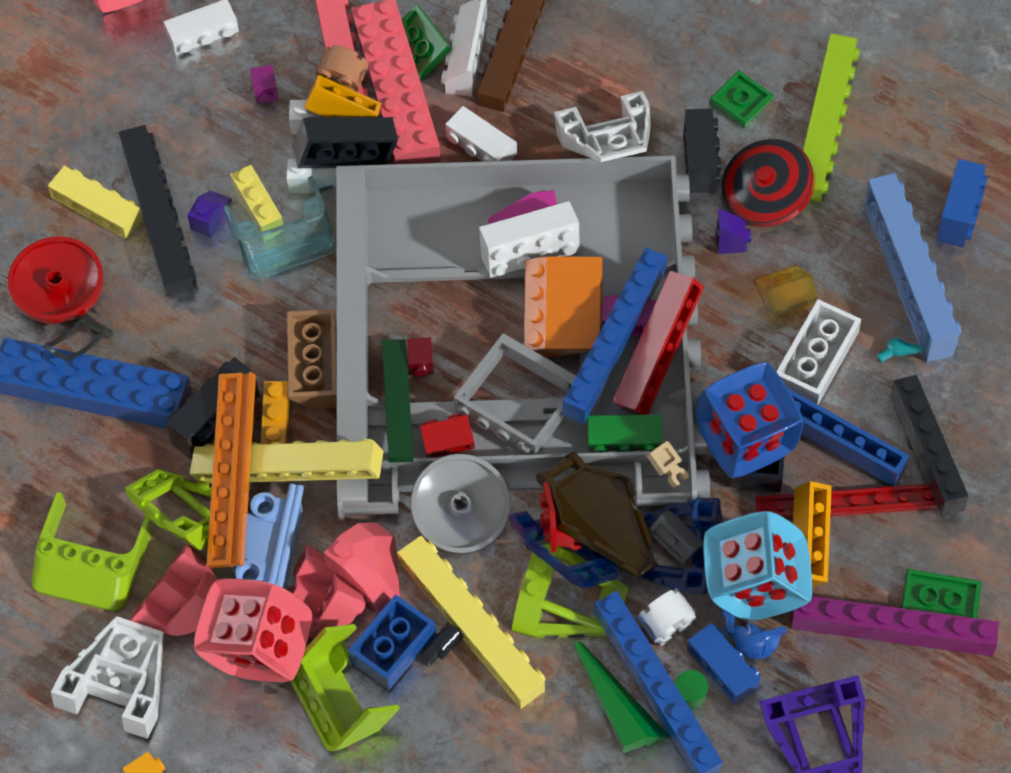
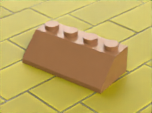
M335 309L287 312L289 399L314 409L337 408V319Z

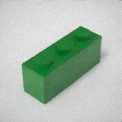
M662 415L588 416V450H593L594 453L608 452V450H618V452H632L633 450L641 449L642 451H653L662 444Z

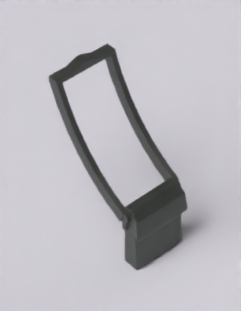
M84 316L62 336L45 343L43 348L68 362L87 352L103 336L110 339L113 332L92 318ZM82 323L99 333L87 346L69 356H65L52 348V346L70 336Z

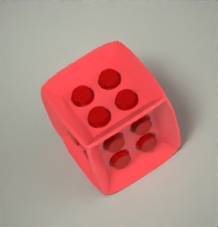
M219 579L214 581L203 604L195 632L194 649L201 658L217 669L239 678L267 682L291 681L295 677L304 655L311 629L312 612L302 600L278 585L260 580Z

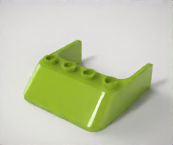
M57 492L36 545L31 580L33 589L43 595L110 612L121 611L125 608L154 530V522L145 515L135 546L126 554H116L60 540L54 536L66 507V502L63 494Z

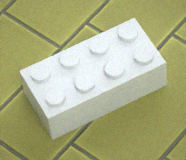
M570 201L479 227L481 258L490 278L525 269V260L546 256L564 257L580 252L579 221Z
M818 299L776 371L786 387L818 405L857 337L861 319Z

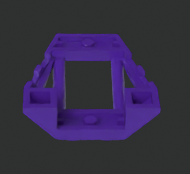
M858 675L759 701L765 725L795 773H862L865 697ZM851 704L853 747L839 707ZM829 710L846 759L810 768L794 719ZM778 723H785L793 750Z

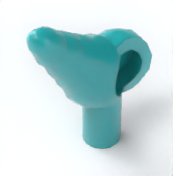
M895 337L889 339L887 349L876 356L882 363L892 356L901 357L921 353L924 351V347L907 343L901 338Z

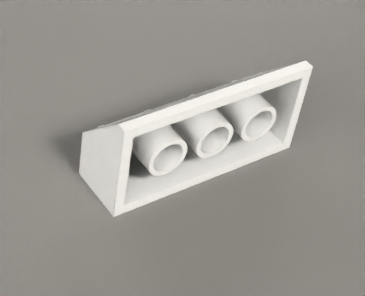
M487 0L469 1L460 6L458 15H454L453 28L456 29L455 33L450 34L449 44L452 49L446 55L445 65H448L447 71L443 70L441 83L445 84L446 94L473 97L487 27Z

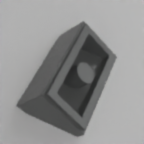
M670 510L661 514L648 530L683 566L704 544Z

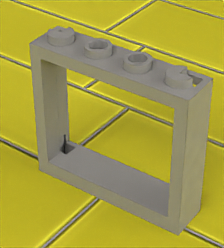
M503 333L454 396V409L458 414H462V416L468 415L482 429L493 431L502 441L513 443L522 453L537 455L565 418L562 415L563 401L533 440L469 402V400L504 355L566 392L570 389L576 376Z

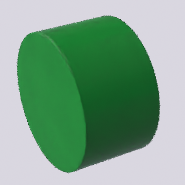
M687 670L678 675L675 685L689 708H696L703 704L708 691V682L705 676L695 670Z

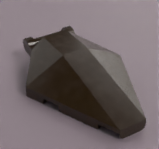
M574 451L565 455L564 460L547 471L543 470L536 474V480L540 486L543 487L544 482L549 484L558 528L637 578H640L658 564L650 547L653 543L641 509L637 510L633 498L636 494L630 477L611 471L608 472L604 469L598 470L589 466ZM569 467L576 470L558 483L553 479Z

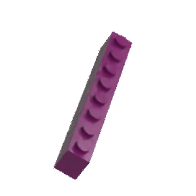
M814 596L811 597L809 603L793 610L791 629L985 656L994 655L999 621Z

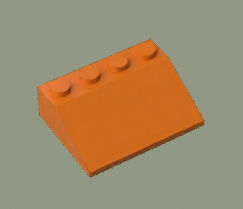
M546 256L525 260L524 346L545 358L589 352L602 329V257Z

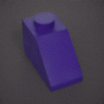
M211 190L198 196L187 214L190 230L212 237L232 202V198Z
M723 209L718 210L716 242L718 254L746 252L747 243H751V231L746 229L745 220Z

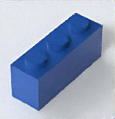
M711 623L688 640L687 650L736 706L759 689L760 674L754 666H749L744 661L742 652L736 646H731L727 641L728 638L721 628L717 629Z

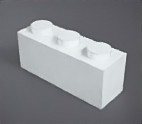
M221 0L164 21L166 35L176 55L188 52L201 45H208L223 37H230L234 33L239 32L236 16L228 0Z
M464 106L445 124L447 139L452 144H458L465 149L467 154L477 157L482 162L512 161L517 155L516 141Z

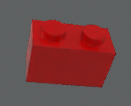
M454 414L449 416L447 420L438 422L437 419L424 422V425L420 426L427 458H438L475 449L468 415Z

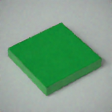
M738 70L709 98V103L745 128L774 100V95Z

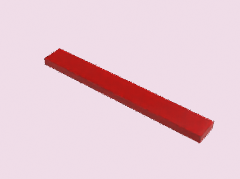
M928 484L831 491L830 517L938 509ZM794 493L755 496L756 512H773L786 520H793Z

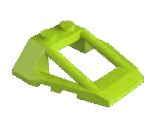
M157 469L125 488V493L131 502L156 525L171 532L179 540L191 545L195 549L202 550L208 546L210 510L186 490L211 497L212 487H209V482L201 480L197 484L185 481V476ZM172 490L200 514L204 520L197 523L185 516H181L172 521L150 501Z
M539 541L532 553L519 593L511 632L533 638H545V636L554 635L568 637V635L582 634L585 636H607L595 615L593 618L545 600L553 573L559 569L601 586L602 590L599 600L617 591L625 603L629 588L578 554L556 546V552L551 553L550 545ZM543 610L581 625L540 622Z

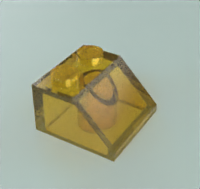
M797 264L753 279L766 310L776 317L786 316L795 309H807L818 300L813 275Z

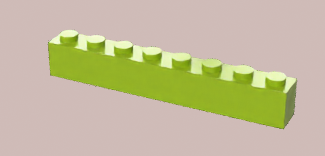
M830 34L803 148L815 173V187L810 201L821 203L822 195H827L830 181L826 180L827 174L832 175L834 161H830L831 155L836 156L839 142H835L836 136H841L843 123H839L840 117L845 118L847 104L843 103L845 98L849 99L852 87L848 85V81L854 79L856 67L852 66L853 61L858 62L860 48H856L857 38Z

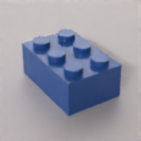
M958 159L936 241L964 248L966 239L971 240L988 176L984 175L986 165Z
M395 594L348 649L349 661L390 690L424 650L426 644L435 637L436 624Z

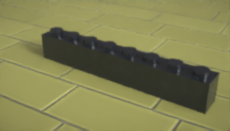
M146 125L119 131L121 144L166 296L194 290L192 280H196L193 266L188 267L187 261L191 260L187 246L182 247L181 241L185 240L181 227L177 228L175 224L179 219L176 208L171 209L169 204L173 202L170 189L165 190L164 188L167 179L164 170L159 171L158 165L162 163L159 152H154L152 148L156 146L153 133H148Z

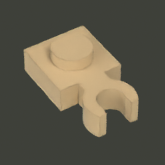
M668 440L646 455L660 476L665 473L668 475V482L673 488L680 484L676 479V475L680 476L682 481L689 478L687 471L679 468L677 465L682 460Z

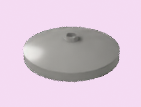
M467 454L448 455L431 463L418 477L411 495V513L416 528L424 539L430 540L436 548L449 553L466 554L488 546L504 529L510 512L509 491L501 474L485 460ZM461 501L464 504V508L456 509L455 503Z

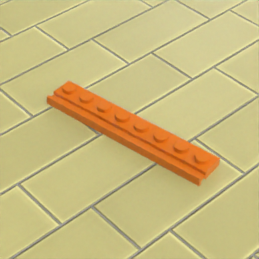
M253 372L247 374H219L207 566L210 568L244 566L256 375Z

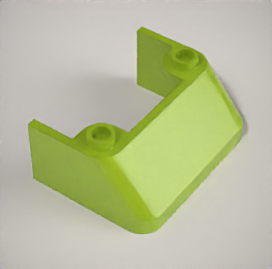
M355 624L325 627L306 647L300 667L293 680L290 681L324 747L328 751L341 750L378 732L400 709L397 704L377 708L367 707L362 710L342 672L349 661L348 650L344 642L357 629Z

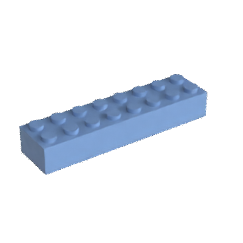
M896 173L868 180L864 206L918 343L924 347L922 353L927 363L954 356L955 348L958 346V337L961 334V327L958 320H954L952 315L953 307L950 300H946L944 295V284L942 280L937 278L936 264L933 259L930 260L928 244L926 240L921 238L920 224L918 220L913 218L911 202L907 201L904 196L905 188L903 182L898 181Z

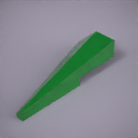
M574 642L575 651L600 707L609 720L623 754L644 745L648 748L669 740V735L593 653L582 642Z

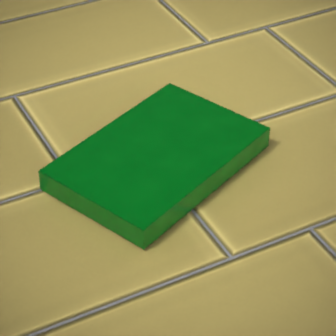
M907 569L901 608L977 619L982 581Z

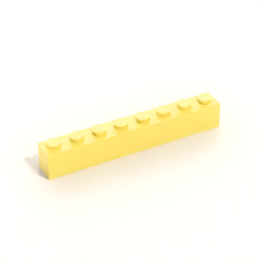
M344 439L338 442L318 440L315 443L294 441L293 444L271 442L264 445L252 442L249 482L379 479L384 451L371 439H362L355 442ZM213 444L194 447L190 475L198 482L202 480L212 483Z
M419 536L397 552L399 564L444 618L461 632L464 637L463 641L518 707L522 709L545 692L544 681L546 679L539 669L536 668L534 670L529 664L530 660L523 650L518 651L510 634L500 630L498 627L499 623L494 615L491 613L487 614L484 611L481 600L475 594L472 596L469 593L467 584L460 576L456 577L453 574L450 563L445 558L441 559L437 555L438 551L435 545L430 540L426 542L422 536Z

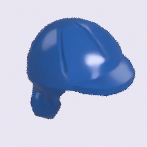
M723 609L721 610V615L725 618L726 632L732 636L736 647L749 659L760 660L772 655L778 648L781 637L788 632L786 627H779L766 631L763 627L761 630V626L757 628L754 623L750 626V622L747 623L748 629L736 626L735 616Z

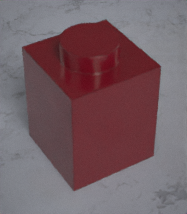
M431 337L407 339L410 376L424 377L428 374H434Z

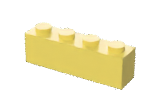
M63 166L48 185L52 199L125 240L129 238L143 220L137 203L132 200L127 201L123 199L116 191L107 190L94 179L89 180L76 169L71 170Z

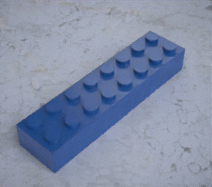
M5 337L0 346V394L167 429L166 421L169 415L174 411H178L184 405L192 390L188 375L82 354L66 362L43 348V345ZM54 348L55 350H57L65 356H69L76 353L72 351Z

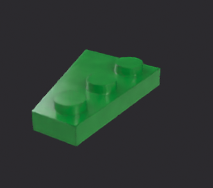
M415 4L401 20L411 47L419 79L422 81L451 51L452 47L422 7Z

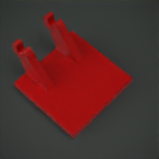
M544 482L543 493H539L540 507L543 508V513H540V525L543 528L544 542L549 543L551 553L556 552V546L570 547L572 550L582 548V543H575L580 542L579 540L558 528L549 484Z

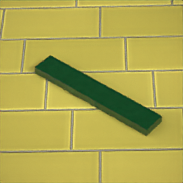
M406 339L382 340L388 462H413Z

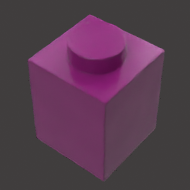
M273 65L250 68L256 104L279 100Z

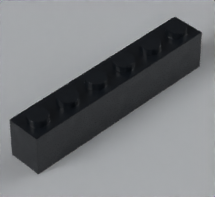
M913 375L894 380L891 391L892 401L941 517L965 511L969 495L918 376Z

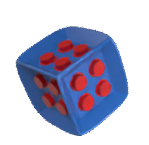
M768 362L748 366L717 380L701 393L696 407L695 417L701 435L720 467L730 478L747 475L783 458L796 448L803 430L802 416L795 400L781 377Z

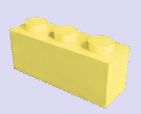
M252 165L230 174L233 190L262 240L266 241L285 232L282 216Z

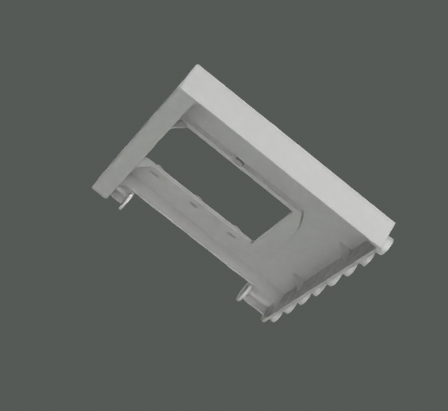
M675 156L621 157L604 162L584 158L336 166L337 442L342 439L351 442L371 439L384 451L379 479L337 480L339 521H344L347 515L399 514L400 493H412L418 477L425 468L442 458L426 457L420 426L429 420L437 419L439 422L447 420L451 415L458 414L454 409V401L410 403L413 462H388L385 402L372 397L368 393L369 284L525 278V269L490 278L481 258L479 227L488 225L489 217L530 193L554 190L557 204L570 201L579 221L580 252L564 257H602V307L604 295L620 296L645 247L668 256L666 272L651 300L657 301L663 288V283L670 271L695 278L694 255H682L681 243L692 242L691 214H679L678 202H689V174H676ZM698 302L688 325H698ZM686 327L648 414L662 415V444L668 440L682 460L677 465L679 468L685 469L689 475V478L682 481L680 476L676 475V479L680 484L675 488L669 484L668 475L665 473L660 476L646 457L652 451H642V449L633 450L632 452L608 450V452L594 453L593 450H588L587 420L585 424H582L566 416L537 455L522 453L516 445L509 441H502L497 437L496 433L489 429H482L473 419L468 417L475 449L455 454H467L485 460L501 474L508 490L543 489L536 480V474L543 470L547 471L564 460L565 455L574 451L589 466L598 470L604 469L608 472L611 471L630 477L636 494V506L690 505L691 510L696 509L697 499H710L709 469L696 470L695 455L707 454V444L701 435L698 425H693L692 411H696L699 397L704 391L703 382H690L689 368L701 367L700 339H687ZM631 335L589 416L635 415L623 411L612 401L623 379L624 371L634 354V348L641 336ZM589 352L579 353L580 368ZM564 398L469 402L534 440ZM569 467L553 479L558 483L576 470Z

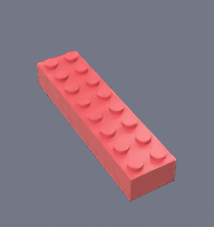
M384 0L351 8L352 23L362 57L369 64L367 74L375 100L382 103L379 115L380 117H393L398 142L392 153L393 163L425 164L441 161L440 145L396 0Z

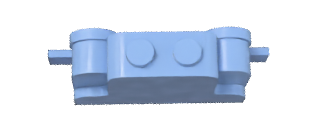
M289 484L286 499L276 498L267 492L259 493L253 497L250 504L252 512H247L244 566L231 567L232 572L236 575V579L260 580L287 589L303 514L301 499L304 486Z

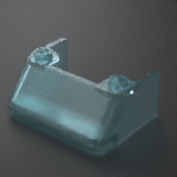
M312 176L308 177L311 198L305 200L302 204L304 218L260 233L258 226L254 222L243 221L236 224L229 206H224L228 229L247 274L251 278L262 279L334 252L336 248L335 236L324 201Z

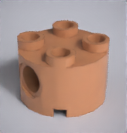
M333 45L332 48L327 46L316 70V75H321L357 92L369 64L364 57L361 60L358 59V53L349 48L339 45Z

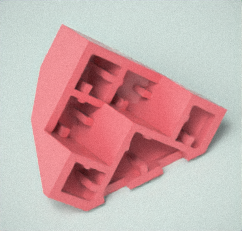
M377 522L357 523L342 533L324 552L326 565L362 592L366 602L365 606L376 615L382 611L395 594L400 597L395 536Z
M187 544L172 560L164 577H160L148 592L149 595L136 608L129 621L174 636L195 632L207 593L214 581L218 579L207 566L199 552Z
M306 545L292 573L295 576L293 587L288 586L287 591L302 600L310 608L312 623L308 638H316L325 627L349 625L352 623L356 615H361L366 602L362 592L326 565L323 554L312 546Z

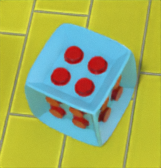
M767 511L755 512L722 522L705 532L703 550L707 589L712 601L723 610L743 620H760L798 609L811 601L812 574L806 538L797 526L782 516Z

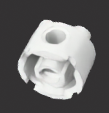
M677 588L674 591L666 592L649 604L650 611L647 614L643 610L637 616L641 625L660 647L672 639L671 635L677 630L680 633L687 630L692 625L691 622L696 618L695 611Z

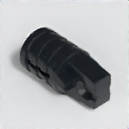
M447 622L445 627L426 644L428 649L421 656L422 661L430 667L439 658L443 660L452 651L453 647L464 638L461 632L451 623Z

